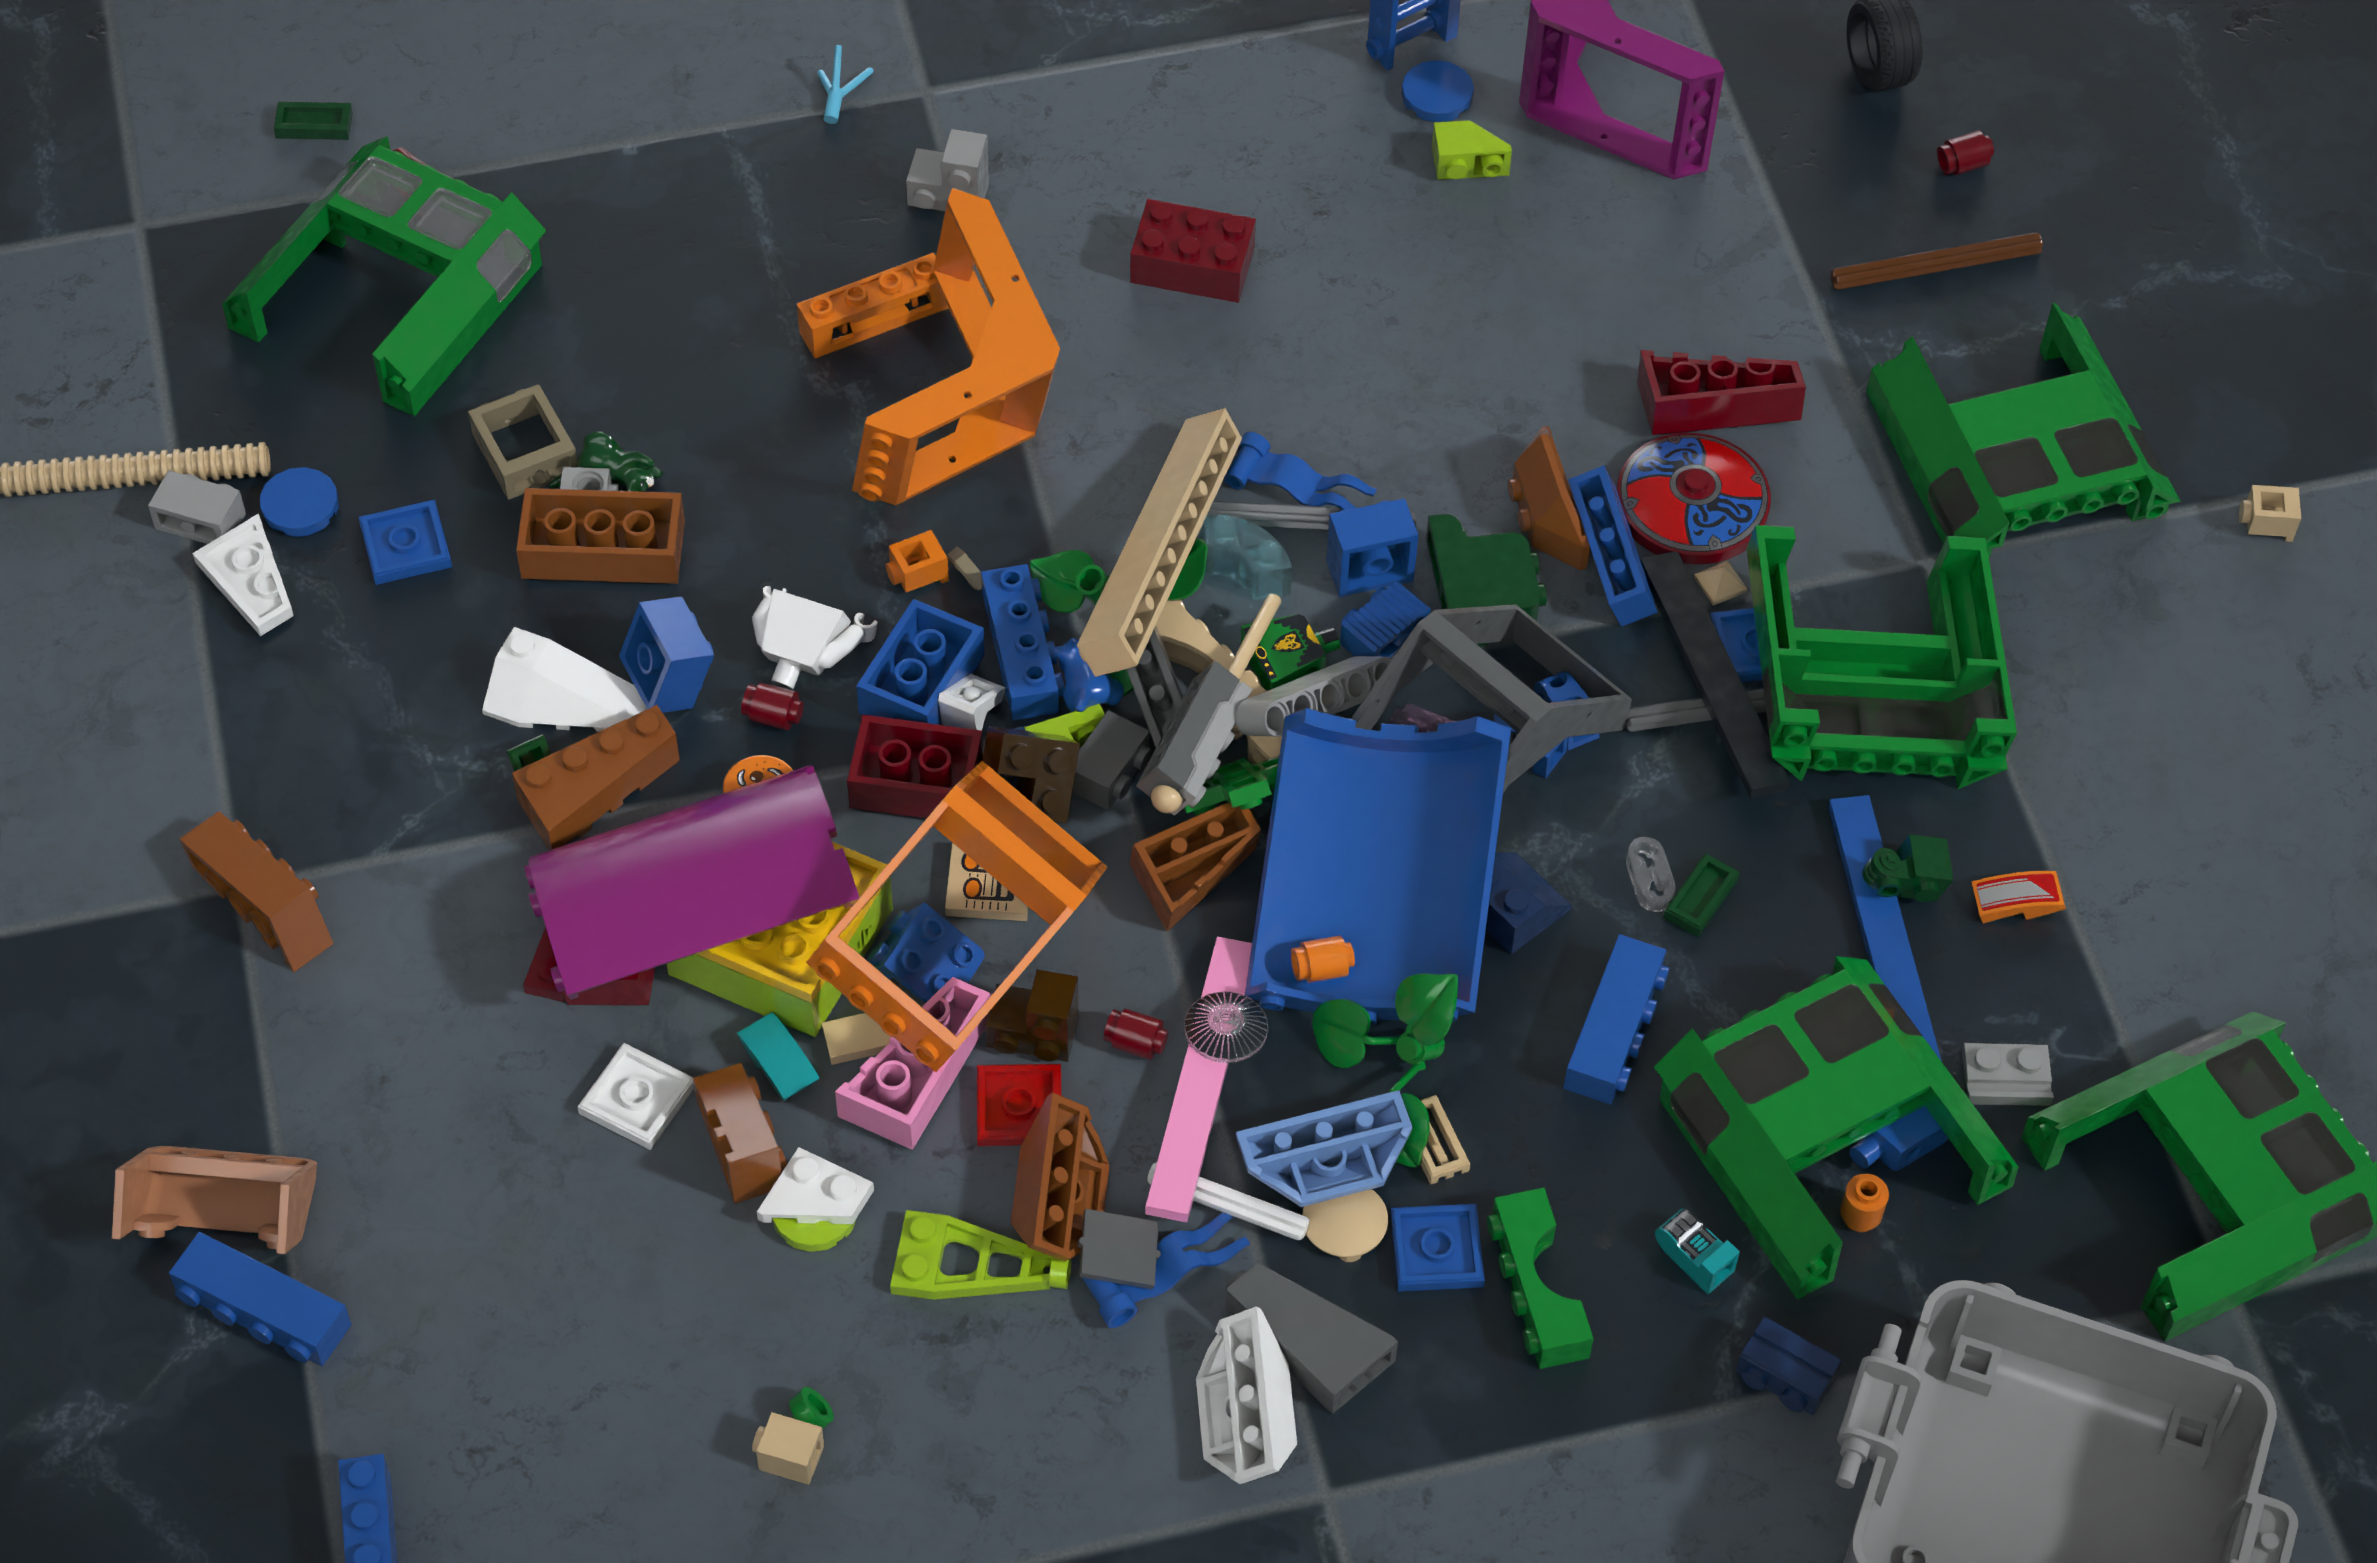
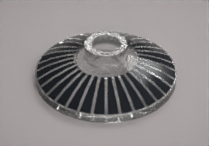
M1215 992L1201 997L1189 1008L1185 1017L1184 1032L1190 1046L1201 1056L1216 1062L1232 1063L1245 1060L1262 1048L1268 1035V1021L1263 1009L1249 997L1235 992Z

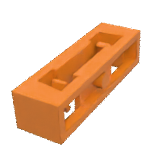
M934 252L797 303L799 333L813 357L816 359L948 309V305L933 275L936 258ZM924 295L931 302L911 311L904 305L911 300L912 307L918 306V297ZM847 323H849L852 333L832 340L833 329L837 327L845 334L848 331Z

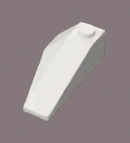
M516 627L512 629L495 658L482 709L483 715L517 727L533 728V724L556 725L557 730H570V726L594 727L597 732L647 710L635 685L548 638Z

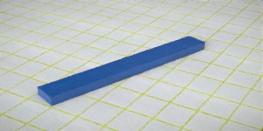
M1870 796L1830 799L1828 810L1869 964L1885 984L1883 991L1884 1000L1909 1035L1923 1036L1941 1060L1897 896L1888 898L1879 896L1877 889L1870 887L1862 876V869L1877 850L1883 848Z

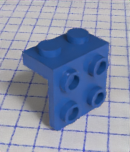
M924 902L908 912L901 910L892 919L887 928L891 932L885 943L883 941L880 942L872 950L867 961L888 979L894 978L926 1003L952 977L969 983L985 955L982 948Z

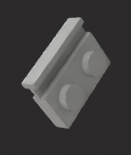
M1964 1043L1962 1049L1965 1088H1967V1097L1972 1104L2051 1106L2054 1096L2051 1091L2052 1077L2048 1045Z

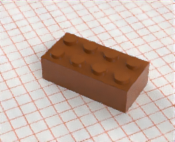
M525 488L516 549L521 579L678 584L685 526L682 494L669 492Z

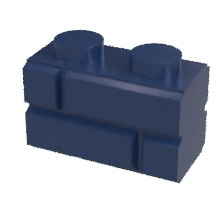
M1764 1317L1742 1351L1736 1372L1741 1375L1742 1380L1751 1388L1756 1390H1764L1765 1388L1778 1395L1781 1402L1790 1410L1795 1412H1803L1804 1410L1814 1415L1836 1380L1842 1359L1771 1319Z

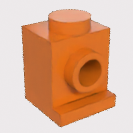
M932 530L889 545L890 562L885 564L888 577L893 585L901 583L906 593L938 580L942 584L949 581L948 558Z

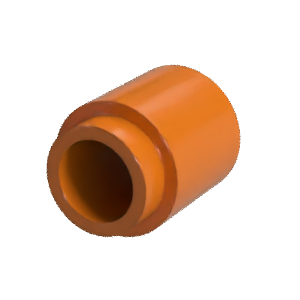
M1341 935L1304 941L1300 943V947L1291 949V964L1297 981L1306 980L1308 983L1346 977L1349 974V967H1354L1355 965L1353 947L1350 942L1345 943Z
M1859 1174L1848 1182L1841 1203L1840 1214L1850 1229L1857 1232H1866L1880 1224L1889 1199V1190L1885 1182L1872 1174Z

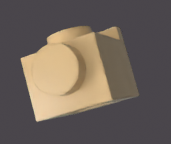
M2252 485L2247 500H2242L2240 503L2239 522L2247 523L2248 534L2283 536L2285 541L2293 542L2301 521L2299 488Z

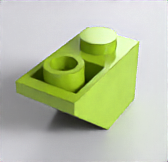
M1470 120L1434 122L1432 153L1437 180L1509 176L1512 156L1511 145Z

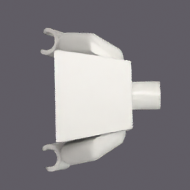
M770 586L763 588L764 599L760 602L752 616L757 644L769 660L778 663L771 682L789 690L794 689L800 670L819 676L825 668H831L861 642L872 641L876 636L878 623L874 620L871 625H863L864 614L857 613L854 617V624L850 625V619L842 610L789 594L786 588H783L782 591L773 589L772 592Z

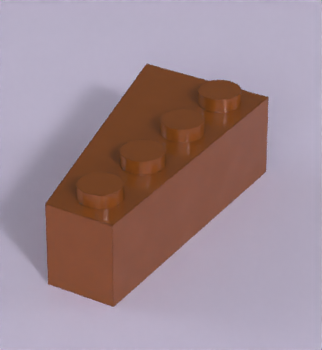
M655 705L512 772L517 800L547 849L552 850L564 846L577 835L582 837L593 828L592 823L607 811L613 813L623 805V799L636 789L641 791L680 761L676 733L658 705Z
M218 811L179 839L191 866L223 899L228 898L237 914L246 923L253 922L262 934V940L272 950L278 946L280 947L285 958V964L293 972L334 944L315 902L319 895L311 882L306 878L299 880L291 866L283 858L276 860L270 849L261 839L256 841L251 839L247 829L239 820L232 822Z

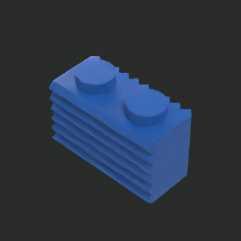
M1394 581L1387 589L1385 587L1377 589L1364 607H1361L1359 610L1354 608L1344 616L1341 621L1340 644L1342 647H1346L1347 651L1351 652L1353 656L1390 658L1399 651L1415 626L1430 614L1431 609L1402 584Z

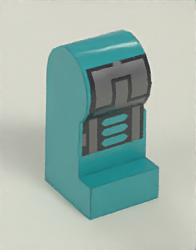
M1680 1209L1656 1229L1655 1237L1663 1251L1707 1294L1711 1293L1735 1272L1740 1251L1728 1240L1725 1243L1720 1241L1710 1230L1705 1229L1700 1220L1690 1211Z

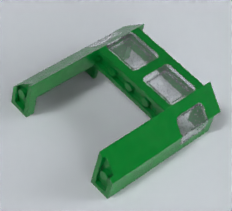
M387 135L360 148L222 303L227 326L229 329L259 343L268 333L262 307L323 239L343 248L346 244L345 235L432 274L438 278L372 353L383 402L415 416L542 266L538 240L547 230L512 192L504 201H501L493 194H485L474 189L462 180L450 178L439 173L429 165H422L407 158L398 151H391Z

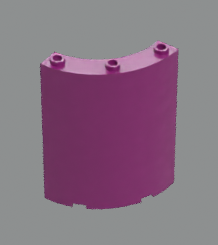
M811 764L529 857V864L524 866L530 888H535L536 892L529 893L528 895L536 918L543 916L558 965L550 968L557 991L565 990L567 996L572 1000L579 997V992L842 905H844L845 909L852 907L860 897L843 848L834 850L831 838L837 837V830L813 765Z

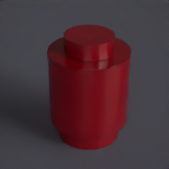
M1979 130L1946 140L1944 145L1937 148V160L1941 170L1946 175L1950 173L1959 175L1988 166L1991 162V157L1994 156V146L1991 138L1988 135L1984 136Z
M760 682L758 685L749 684L742 700L741 713L742 715L749 716L752 722L789 730L792 724L799 723L804 703L799 700L797 691Z
M1126 1008L1123 1011L1113 1009L1105 1027L1103 1040L1112 1043V1048L1151 1060L1155 1053L1162 1054L1169 1032L1163 1029L1164 1022L1161 1019Z

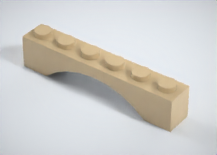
M1167 600L1156 626L1169 660L1189 667L1197 673H1201L1214 660L1228 669L1234 658L1232 651L1226 645H1220L1210 635L1205 623L1200 619L1195 620L1186 611L1181 600ZM1244 670L1240 682L1245 683L1252 689L1248 699L1266 692L1257 676L1251 670ZM1246 735L1248 759L1253 764L1279 756L1282 736Z

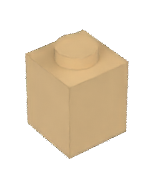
M771 1412L766 1427L759 1426L752 1445V1451L756 1452L759 1470L809 1485L824 1448L823 1431L820 1426Z

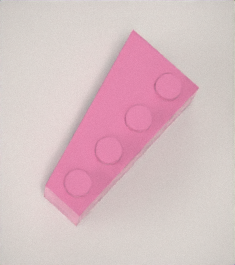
M952 977L922 1008L957 1036L990 997V993ZM989 1012L937 1073L927 1065L919 1062L913 1053L897 1039L890 1037L889 1044L875 1058L871 1056L860 1067V1072L849 1083L844 1082L835 1091L837 1116L913 1150L985 1030Z

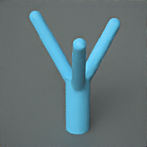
M841 45L835 46L832 85L823 70L820 69L817 72L828 94L824 121L829 124H836L838 122L842 98L873 74V68L869 67L843 88H840Z

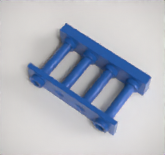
M1370 0L1368 40L1366 42L1369 55L1374 60H1378L1388 71L1394 65L1395 47L1429 30L1436 31L1445 42L1457 37L1461 0H1408L1398 5L1399 0ZM1426 8L1423 18L1396 30L1398 21Z

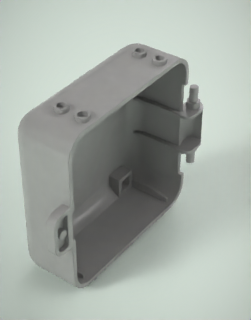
M1957 1280L1939 1286L1926 1300L1905 1364L1897 1362L1898 1357L1895 1352L1902 1330L1893 1324H1886L1884 1326L1878 1348L1873 1349L1870 1356L1864 1357L1861 1360L1837 1436V1442L1842 1446L1840 1455L1843 1459L1836 1483L1843 1488L1851 1489L1854 1487L1860 1464L1865 1463L1867 1458L1872 1460L1874 1464L1843 1563L2290 1562L2298 1529L2297 1515L2288 1504L2258 1493L2277 1418L2274 1398L2261 1380L2247 1371L2234 1367L2229 1360L2221 1356L2210 1354L2199 1356L2018 1296L2012 1289L1999 1283L1981 1284L1969 1280Z

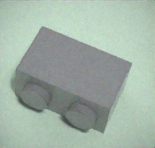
M169 470L148 505L155 529L206 544L239 526L246 515L240 490L228 484H216L201 480L192 474H180Z

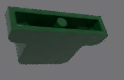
M1449 514L1428 516L1426 542L1441 609L1516 604L1537 621L1539 607L1546 606L1547 596L1544 583H1538L1536 575H1539L1537 552L1530 551L1529 543L1525 536L1516 532L1467 536L1465 529L1462 528L1460 521L1456 517ZM1479 643L1477 645L1482 648V645H1488V643Z

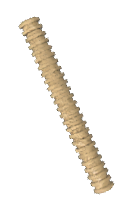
M259 442L258 446L254 447L253 443H247L246 447L243 448L240 444H235L234 448H229L228 445H223L222 449L210 446L209 450H205L204 447H198L197 451H193L192 448H186L185 452H181L180 449H174L173 453H169L168 450H162L161 454L149 451L148 455H144L143 452H137L136 456H132L131 453H125L124 457H120L119 454H113L112 458H108L107 455H100L99 459H95V456H88L87 460H83L82 457H76L75 461H71L67 457L63 459V462H59L55 458L51 459L50 463L42 459L39 460L38 464H34L32 460L26 462V465H22L20 461L14 462L13 466H10L8 462H4L0 467V495L4 494L5 497H12L13 493H17L18 496H24L25 492H29L30 495H36L37 491H41L42 494H48L50 490H53L54 493H61L62 489H66L67 492H73L74 488H78L79 491H85L86 487H90L91 490H97L98 486H102L103 489H110L111 485H115L116 488H122L123 484H127L128 487H134L135 483H139L140 486H146L147 482H151L152 485H158L159 481L164 479L168 470L180 474H192L205 481L208 480V477H212L216 481L220 479V476H224L228 480L232 479V475H237V478L241 479L244 478V474H249L253 478L256 477L257 473H261L263 477H266L271 468L270 454L265 442Z

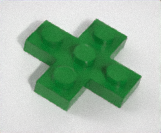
M1279 756L1253 765L1243 758L1219 766L1209 780L1203 783L1206 792L1201 800L1194 807L1191 808L1187 805L1183 810L1186 813L1193 812V815H1200L1216 808V803L1225 800L1233 808L1238 806L1240 810L1260 805L1263 802V797L1272 795L1270 789H1275Z

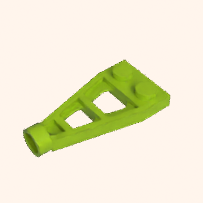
M906 1210L890 1289L891 1294L932 1300L1048 1290L1050 1287L1067 1289L1071 1274L1072 1258L1064 1262L1029 1248L1025 1243L949 1215ZM951 1242H958L975 1249L980 1255L977 1269L966 1275L948 1276L940 1271L945 1246ZM993 1253H1002L1018 1257L1022 1261L1020 1273L1014 1277H993L988 1275L991 1255ZM1046 1267L1050 1268V1273H1043Z

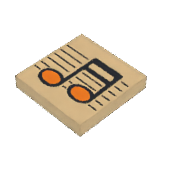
M952 843L945 916L1027 921L1029 907Z

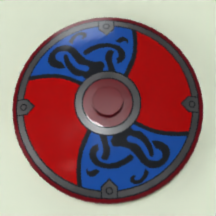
M1700 433L1670 434L1644 444L1627 459L1621 469L1617 483V492L1633 539L1655 555L1673 551L1678 552L1684 564H1712L1728 560L1743 553L1747 548L1755 525L1766 526L1771 505L1768 480L1758 463L1738 446L1721 438Z

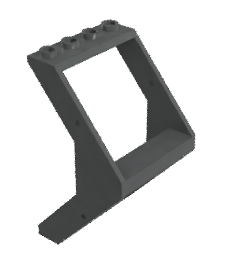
M1516 604L1440 609L1431 612L1415 626L1351 719L1356 720L1355 728L1372 730L1398 691L1435 663L1518 732L1508 750L1504 793L1513 781L1565 738L1622 731L1626 727L1627 718H1629L1632 699ZM1513 641L1553 675L1563 671L1569 672L1589 698L1547 703L1477 644Z

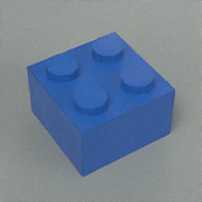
M1405 498L1394 501H1381L1375 505L1355 509L1347 508L1329 514L1326 562L1339 597L1376 590L1380 587H1388L1394 581H1398L1400 584L1414 582L1418 532Z
M681 596L639 602L619 657L646 708L649 709L658 705L662 713L693 708L699 691L702 689L710 664L713 662L714 653L712 645L709 641H706L697 625L694 613L690 612Z

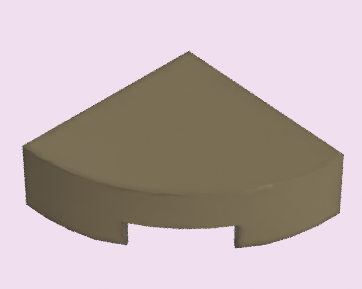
M957 546L947 554L948 560L961 572L968 583L975 590L979 591L982 588L981 572L968 555Z

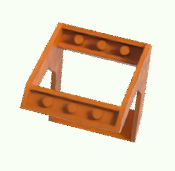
M952 188L947 201L933 275L973 360L969 368L866 418L852 491L859 493L861 497L869 501L876 502L880 500L896 506L1035 437L1054 374L1060 347L990 201ZM974 265H976L993 301L992 307L974 272ZM960 418L954 433L916 451L920 437ZM953 459L955 462L951 463L949 460Z
M981 761L946 795L823 940L806 963L815 970L822 980L829 982L845 995L854 1007L862 1010L878 1023L887 1035L894 1037L910 1050L919 1062L927 1065L937 1073L1082 903L1107 869V866L992 768ZM933 827L1049 924V927L957 1036L839 937Z

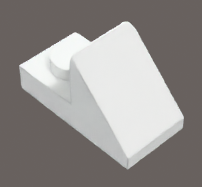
M969 674L940 693L938 704L942 724L945 726L982 730L987 712L1002 702L1006 687Z

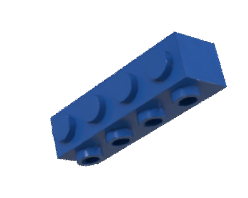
M1028 564L981 571L982 597L1003 685L1006 687L1005 693L1012 721L1059 713V697L1063 696L1064 682L1061 672L1054 673L1052 665L1057 664V656L1053 653L1055 648L1054 642H1047L1045 633H1049L1046 610H1039L1037 602L1042 600L1038 578L1031 579Z

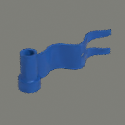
M1255 432L1244 433L1237 449L1238 453L1224 477L1225 483L1237 490H1242L1247 481L1258 485H1275L1286 490L1296 501L1304 506L1333 505L1342 510L1347 508L1355 509L1356 507L1337 493L1319 494L1316 491H1326L1335 486H1348L1372 497L1377 489L1367 485L1353 475L1342 473L1333 477L1322 476L1313 470L1303 459L1295 455L1269 452L1271 446L1267 439Z
M1223 1212L1200 1229L1195 1231L1179 1230L1163 1238L1157 1244V1250L1160 1251L1161 1255L1156 1261L1155 1286L1153 1289L1081 1277L1100 1306L1099 1313L1108 1328H1117L1130 1321L1138 1310L1134 1303L1165 1293L1192 1269L1199 1266L1223 1264L1242 1249L1249 1246V1240L1247 1237H1243L1214 1252L1183 1251L1188 1246L1201 1245L1208 1241L1233 1217Z

